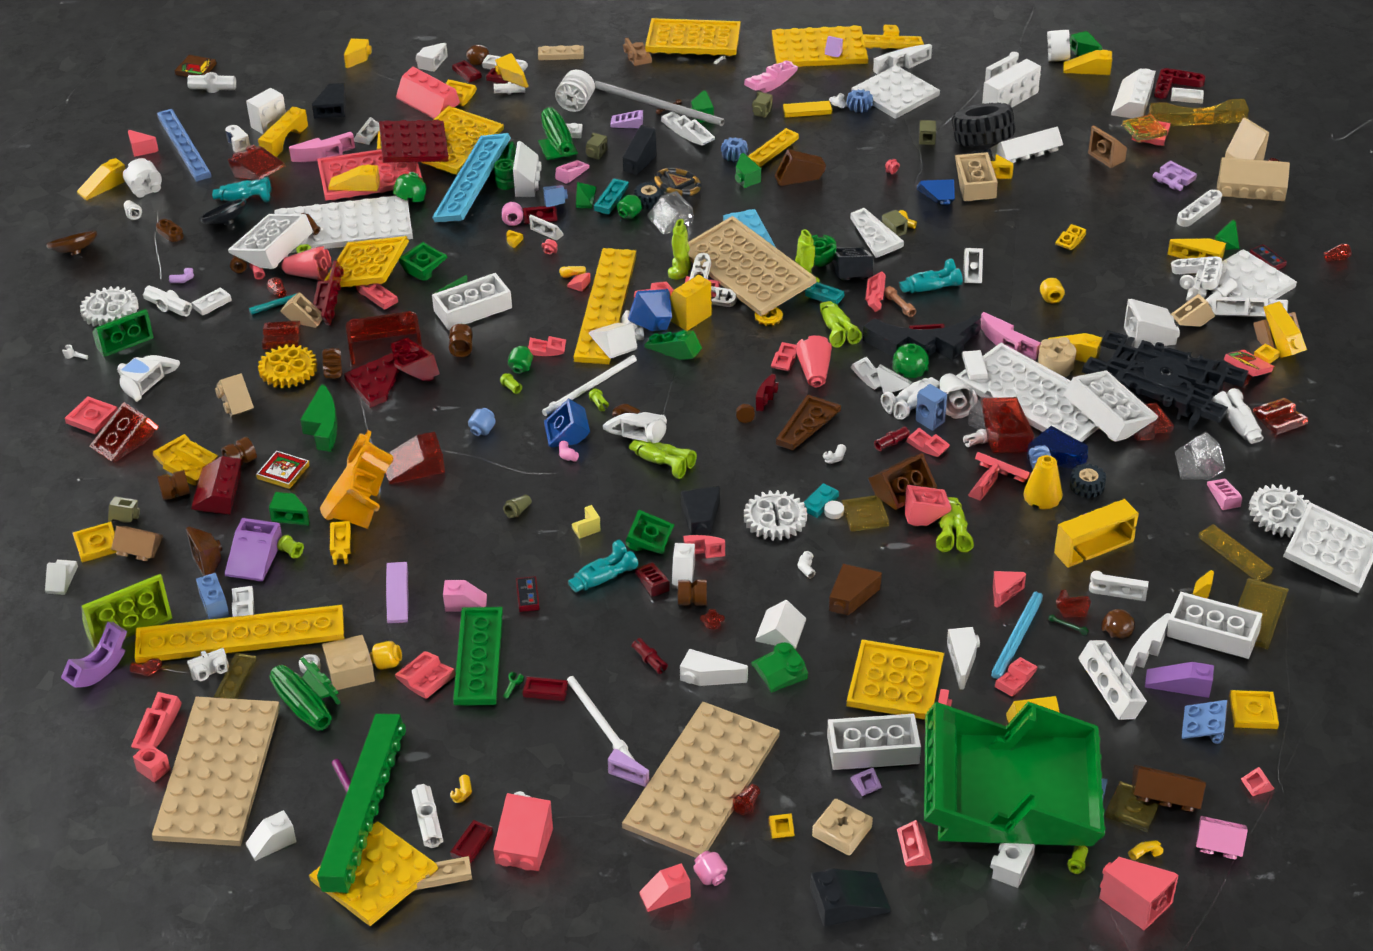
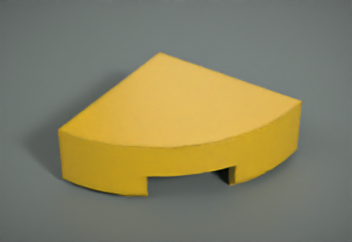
M508 230L507 243L515 248L524 239L523 234Z

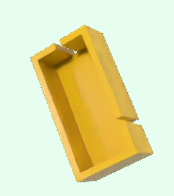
M1123 499L1071 520L1064 521L1058 524L1054 553L1069 568L1083 562L1082 557L1085 560H1089L1132 543L1135 538V527L1137 526L1139 513L1126 499Z

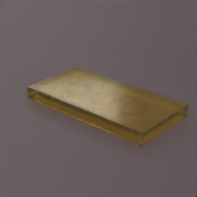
M1248 578L1238 607L1262 613L1261 628L1255 646L1268 649L1287 597L1288 589Z

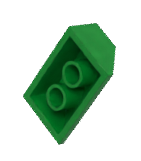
M147 309L98 326L93 331L96 347L103 357L154 338Z

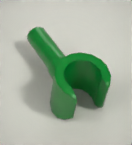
M509 673L510 683L503 695L505 699H508L515 685H521L524 682L522 674H519L515 680L517 673Z

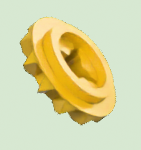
M777 307L763 316L755 312V321H758L760 325L773 326L774 323L779 324L780 320H783V313Z

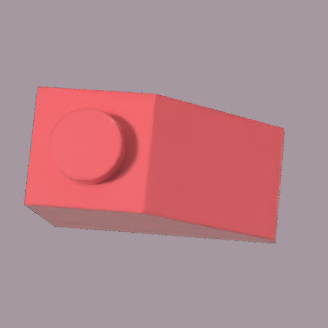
M682 863L660 870L639 892L647 911L649 912L691 897L690 879Z

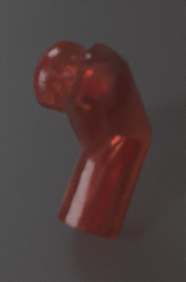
M152 658L143 664L132 662L130 672L150 676L162 667V661L158 658Z

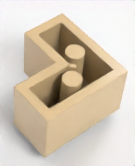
M242 373L222 379L217 383V388H215L218 399H222V402L225 401L223 406L225 412L230 414V417L254 409Z

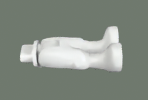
M932 377L929 379L924 378L903 389L896 397L892 392H886L881 395V404L888 414L894 412L896 419H904L910 414L912 409L917 408V394L919 390L929 384L939 388L940 382Z
M1233 388L1227 394L1225 391H1222L1215 395L1213 402L1228 407L1226 417L1244 440H1248L1251 444L1263 440L1262 430L1258 426L1251 409L1243 402V394L1239 389Z

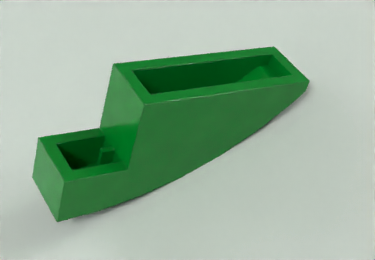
M321 385L300 421L303 434L315 437L317 450L331 452L337 437V417L333 398L327 387Z

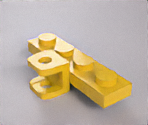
M884 25L883 35L862 34L861 37L863 47L869 49L895 48L899 50L924 45L921 36H899L900 31L896 25Z

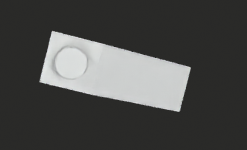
M973 627L948 629L947 646L960 690L965 688L976 657V649L980 647L979 636L975 635Z
M689 649L680 665V680L698 686L747 683L748 666Z

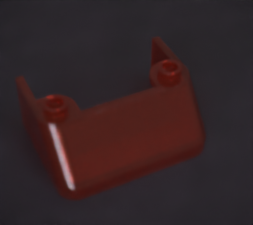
M411 311L351 319L346 323L352 365H355L352 342L416 333L417 344L422 347L418 318L416 313Z

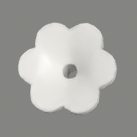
M839 93L837 97L829 98L832 105L840 108L847 107L843 99L844 94Z

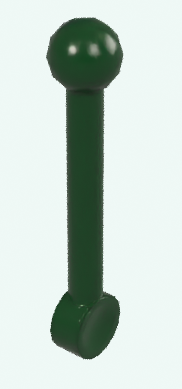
M1053 614L1048 617L1050 622H1057L1080 631L1084 636L1089 632L1088 628L1078 627L1056 618Z

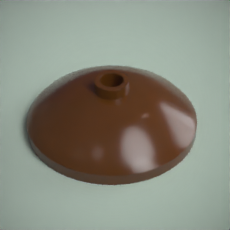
M97 231L82 232L46 243V246L50 250L59 253L70 252L71 255L81 253L80 249L90 245L96 238Z

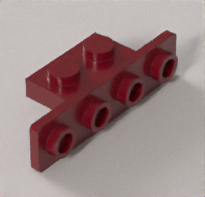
M337 260L333 261L329 280L318 281L313 305L322 312L321 317L327 326L331 325V321L334 318L337 295L341 288V277L344 275L343 267L340 266Z

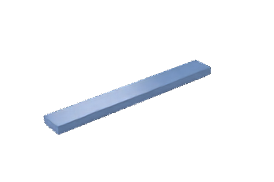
M169 109L158 112L157 115L195 181L211 178V172L174 111Z

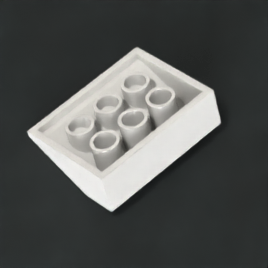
M268 214L230 247L228 252L259 268L274 269L301 242L307 240L313 230L306 214Z
M1107 370L1073 377L1063 394L1072 405L1080 409L1084 416L1091 419L1094 425L1102 429L1108 438L1113 441L1127 439L1158 418V415Z

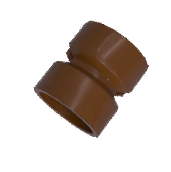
M456 324L449 331V351L456 357H466L472 351L473 333L468 325Z
M248 437L237 440L235 445L231 443L221 448L222 456L241 459V465L243 462L248 463L257 458L256 450Z
M184 470L173 472L172 476L168 474L157 476L163 500L172 499L176 494L179 496L190 494Z
M678 580V606H689L691 603H694L695 606H707V580H695L693 583L690 580Z

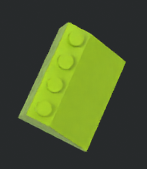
M161 574L82 605L83 625L94 649L101 640L107 622H114L126 630L125 638L136 634V628L157 626L173 619Z

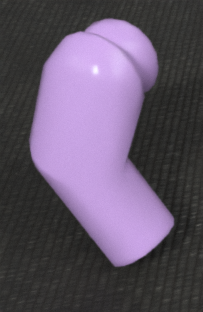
M185 268L182 275H170L169 282L185 283L194 277L193 268Z

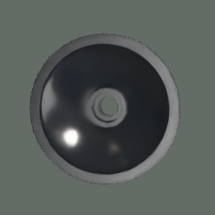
M246 198L236 199L218 206L203 214L199 219L202 223L210 225L224 223L227 226L234 222L233 219L240 215L245 208Z

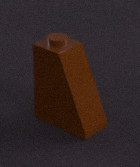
M787 149L775 174V178L781 186L819 180L826 170V164L820 156Z
M843 564L829 597V611L850 615L880 590L882 572Z

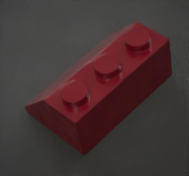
M221 456L202 467L191 507L192 510L231 514L240 479L241 459Z

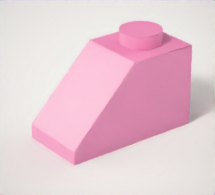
M445 580L443 590L445 612H461L462 607H486L487 594L466 580Z

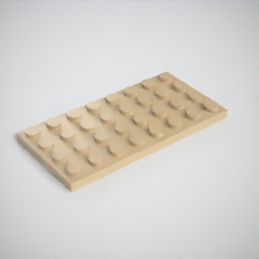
M734 216L688 242L690 261L694 264V260L699 253H707L711 259L708 276L719 281L720 285L724 288L731 289L739 300L760 316H763L817 283L815 276ZM703 259V261H700V263H701V269H703L702 266H703V263L706 262V259Z
M195 697L152 832L153 841L241 846L278 717L279 701Z
M702 702L623 820L622 828L697 858L703 852L708 851L780 736V730Z

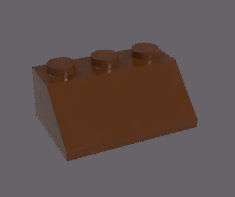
M923 453L909 457L868 478L875 495L895 510L905 505L907 485L938 488Z
M1134 765L1131 793L1137 796V800L1150 802V799L1159 800L1158 804L1172 807V803L1181 805V809L1194 812L1195 808L1201 809L1206 782L1200 778Z

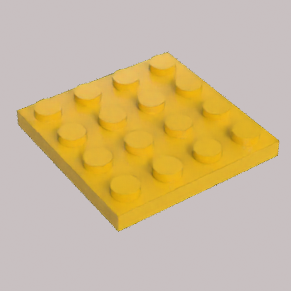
M407 236L347 242L337 259L344 270V275L341 277L340 282L341 287L385 283L409 242ZM330 270V272L328 273V275H327V277L325 278V280H329L331 270Z
M861 640L846 706L895 715L914 714L915 718L925 719V714L935 703L944 653Z
M377 821L373 824V829L368 834L367 847L362 851L361 864L357 866L355 881L351 883L349 892L326 893L367 925L371 926L417 888L419 881L426 879L425 877L428 874L429 876L434 874L438 870V866L434 861ZM318 867L315 871L309 874V877L311 882H313L320 888L317 879V874L320 869V867Z

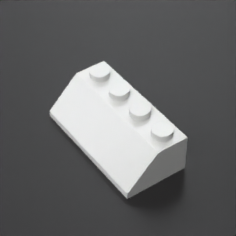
M1138 69L1124 78L1111 115L1132 119L1143 118L1153 89L1156 71Z
M1057 126L1000 142L989 149L992 151L994 158L997 154L1012 163H1016L1017 159L1024 161L1030 159L1032 155L1039 157L1044 155L1046 151H1049V153L1056 152L1058 147L1063 145Z

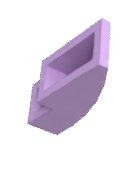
M407 562L387 563V623L408 622L409 573Z

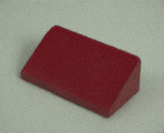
M556 205L522 208L524 224H530V215L547 222L557 221Z

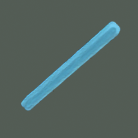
M1036 591L1030 597L992 670L991 676L993 679H999L1005 674L1043 600L1042 593Z

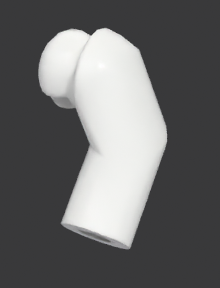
M839 444L835 453H832V451L825 452L823 454L825 462L833 464L842 461L846 452V446Z
M805 551L799 558L798 568L811 579L816 574L815 570L811 567L814 556L810 551Z

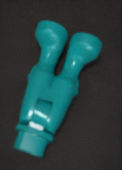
M266 176L252 181L244 180L220 186L219 189H213V200L233 201L240 198L247 199L252 195H259L263 202H270V179Z
M951 258L945 261L942 270L916 273L906 277L905 281L899 282V286L903 293L908 291L911 293L937 290L945 286L962 285L963 277L960 269H956L955 262Z
M618 539L612 544V554L584 566L578 573L574 574V578L568 580V584L575 592L581 589L588 590V588L595 587L617 577L620 573L639 567V563L635 554L632 551L627 552L624 543Z

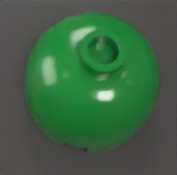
M409 172V174L400 175L396 179L393 193L404 200L413 198L412 202H421L425 198L426 184L419 177V174Z
M818 235L811 236L815 246L813 266L823 267L830 264L834 260L837 251L836 241L828 235H823V237H818Z
M905 344L896 350L893 356V370L895 373L898 374L899 372L905 378H917L923 376L925 371H928V354L923 347L916 344Z

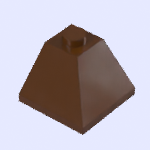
M187 527L186 532L192 557L203 576L213 574L222 560L220 552L223 549L220 541H215L211 533Z

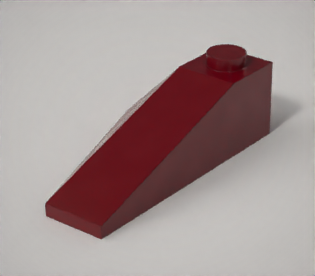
M407 337L391 343L395 367L423 381L432 380L434 376L439 374L434 354Z

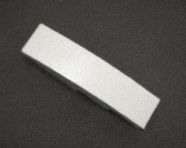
M932 45L908 47L874 58L873 72L879 74L895 65L900 68L905 66L908 69L931 59Z
M670 112L661 117V122L693 143L703 146L715 140V137L695 119L691 121L685 115L680 117L675 112Z
M1213 297L1212 311L1215 315L1266 318L1264 306L1280 301L1288 313V300Z
M1166 613L1154 622L1131 649L1124 664V668L1130 677H1132L1136 666L1145 667L1149 654L1158 656L1167 633L1168 619L1171 614Z

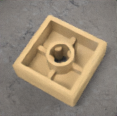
M834 799L812 826V836L846 855H851L872 828L873 817L843 801Z

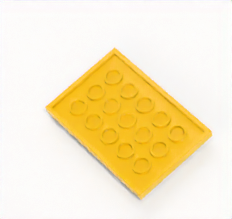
M651 18L645 51L650 53L663 52L666 54L680 53L683 55L688 53L696 55L710 54L713 56L718 54L726 56L736 55L741 21Z
M853 25L850 27H808L804 29L772 30L776 64L784 61H791L798 67L868 64L866 47H863L861 41L862 27ZM828 36L843 39V49L839 57L825 55Z
M448 106L433 120L444 121L449 162L421 163L457 175L480 136L500 134L504 130V124Z

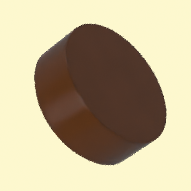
M749 404L740 405L736 409L737 419L742 423L751 422L755 417L754 408Z

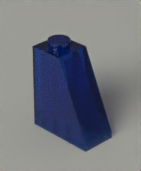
M1053 426L1047 428L1028 444L1027 459L1029 460V450L1039 445H1046L1051 456L1057 460V465L1074 469L1077 465L1084 464L1088 459V445Z

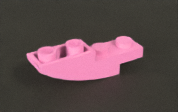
M791 61L773 64L766 68V73L745 79L744 85L755 91L759 90L767 93L786 82L798 70V66L794 65Z
M348 132L322 141L316 138L290 146L291 161L314 162L318 158L343 155L342 152L355 148L354 135L352 132Z
M985 312L982 313L981 329L995 345L1003 343L1031 359H1038L1040 342L1014 331V325Z

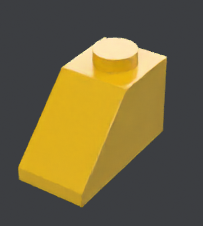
M350 39L344 53L346 68L367 61L368 56L372 53L369 39Z

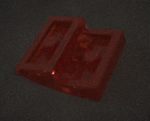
M300 321L264 323L262 348L276 349L278 346L284 348L285 344L288 347H291L293 344L295 347H298L300 341Z
M1286 398L1253 408V412L1258 419L1276 435L1308 424V417L1297 412L1296 404Z
M1157 403L1145 404L1158 415V418L1133 435L1138 441L1154 439L1156 433L1172 432L1174 425Z

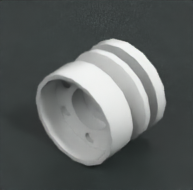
M577 69L571 70L557 87L555 92L556 100L562 108L568 111H580L595 90V83L588 73Z

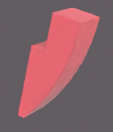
M161 692L157 693L152 707L146 709L131 745L133 749L141 750L148 744L156 748L160 744L182 705L177 696Z

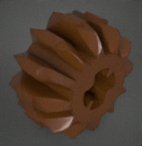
M339 348L324 349L322 356L325 378L335 379L341 377V351Z

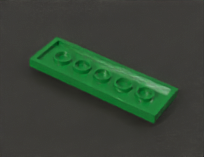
M462 607L453 698L454 705L497 704L503 607Z

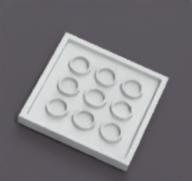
M897 65L852 87V90L865 89V91H870L873 97L872 105L895 119L940 95L939 89Z
M1243 249L1222 261L1223 269L1217 286L1221 287L1232 278L1238 286L1227 297L1275 300L1294 289L1297 281Z
M1309 502L1283 557L1359 593L1373 563V532Z

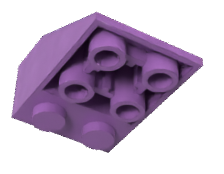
M242 518L235 531L224 573L225 576L263 581L278 551V541L282 537L280 523Z

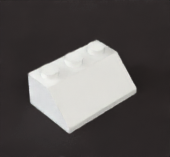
M521 141L517 142L513 167L515 197H535L536 190H539L542 163L539 162L538 155Z

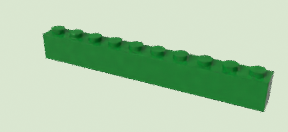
M375 714L317 874L322 892L348 893L351 883L355 881V871L357 866L361 864L362 851L367 847V837L373 829L374 816L378 814L380 799L384 797L385 784L389 782L391 767L395 765L396 752H399L401 738L406 732L405 723H402L400 714Z

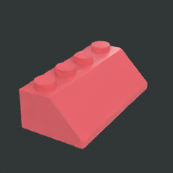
M415 67L410 68L402 76L396 95L398 100L433 119L446 107L451 106L455 108L460 103L455 88Z

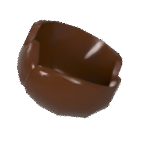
M473 45L466 52L467 60L472 65H481L486 56L489 55L488 49L483 45Z
M1123 609L1109 611L1101 622L1102 631H1107L1111 638H1127L1135 629L1133 617Z

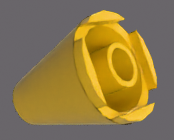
M1050 455L1038 458L1024 488V499L1031 506L1034 504L1039 506V509H1051L1058 506L1060 500H1062L1063 494L1057 460Z

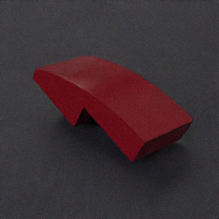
M771 374L759 387L756 394V411H763L764 404H768V400H773L774 393H778L779 383L775 382L776 374Z

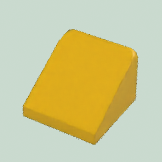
M1210 570L1196 581L1193 595L1206 599L1209 598L1214 571Z
M792 813L769 816L772 839L795 836Z

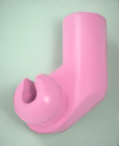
M567 441L559 443V455L563 460H571L573 462L578 460L579 453L569 448Z

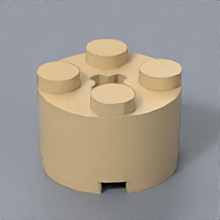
M1067 337L1044 339L1039 348L1038 363L1063 377H1067L1074 370L1076 348Z

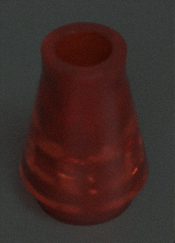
M1341 243L1333 249L1324 252V259L1326 262L1347 260L1352 255L1351 248L1348 244Z
M280 278L268 280L267 290L278 298H284L286 290L283 281Z
M751 784L733 798L732 807L738 814L745 815L752 811L760 794L759 787Z

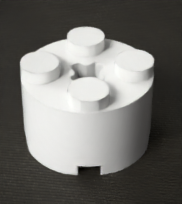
M1069 30L1048 31V61L1070 60Z
M144 158L135 159L128 164L127 170L124 169L123 178L138 198H142L152 192L156 193L161 189L162 177L151 161H147Z

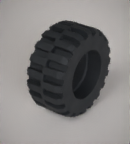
M992 102L972 105L958 110L952 117L954 139L959 145L974 147L1000 143L1011 138L1016 131L1013 108L1006 103Z

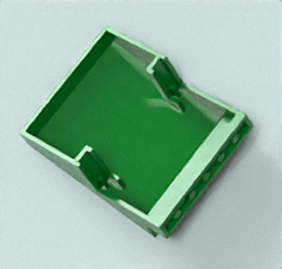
M935 702L925 714L924 821L938 825V841L1093 846L1099 839L1103 838L1106 831L1104 826L1105 809L1102 798L1104 791L1101 781L1102 771L1098 726L1031 702H1027L1007 726Z

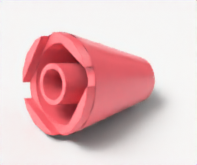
M319 246L285 257L281 267L288 275L324 281L328 275L329 267H332L329 251L324 249V246Z
M808 336L809 339L804 341L801 339L796 344V354L808 384L813 387H820L826 382L832 344L828 342L826 337Z

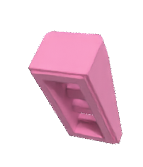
M579 160L561 165L556 168L555 179L567 184L589 169V165Z
M1226 479L1207 482V486L1222 510L1241 507V494Z

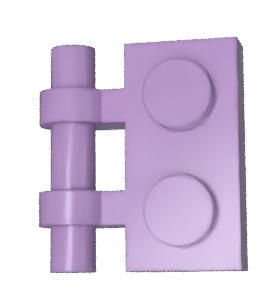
M1172 161L1161 166L1160 173L1155 172L1153 174V178L1157 179V182L1169 185V188L1179 191L1183 189V185H1189L1197 177L1196 173Z

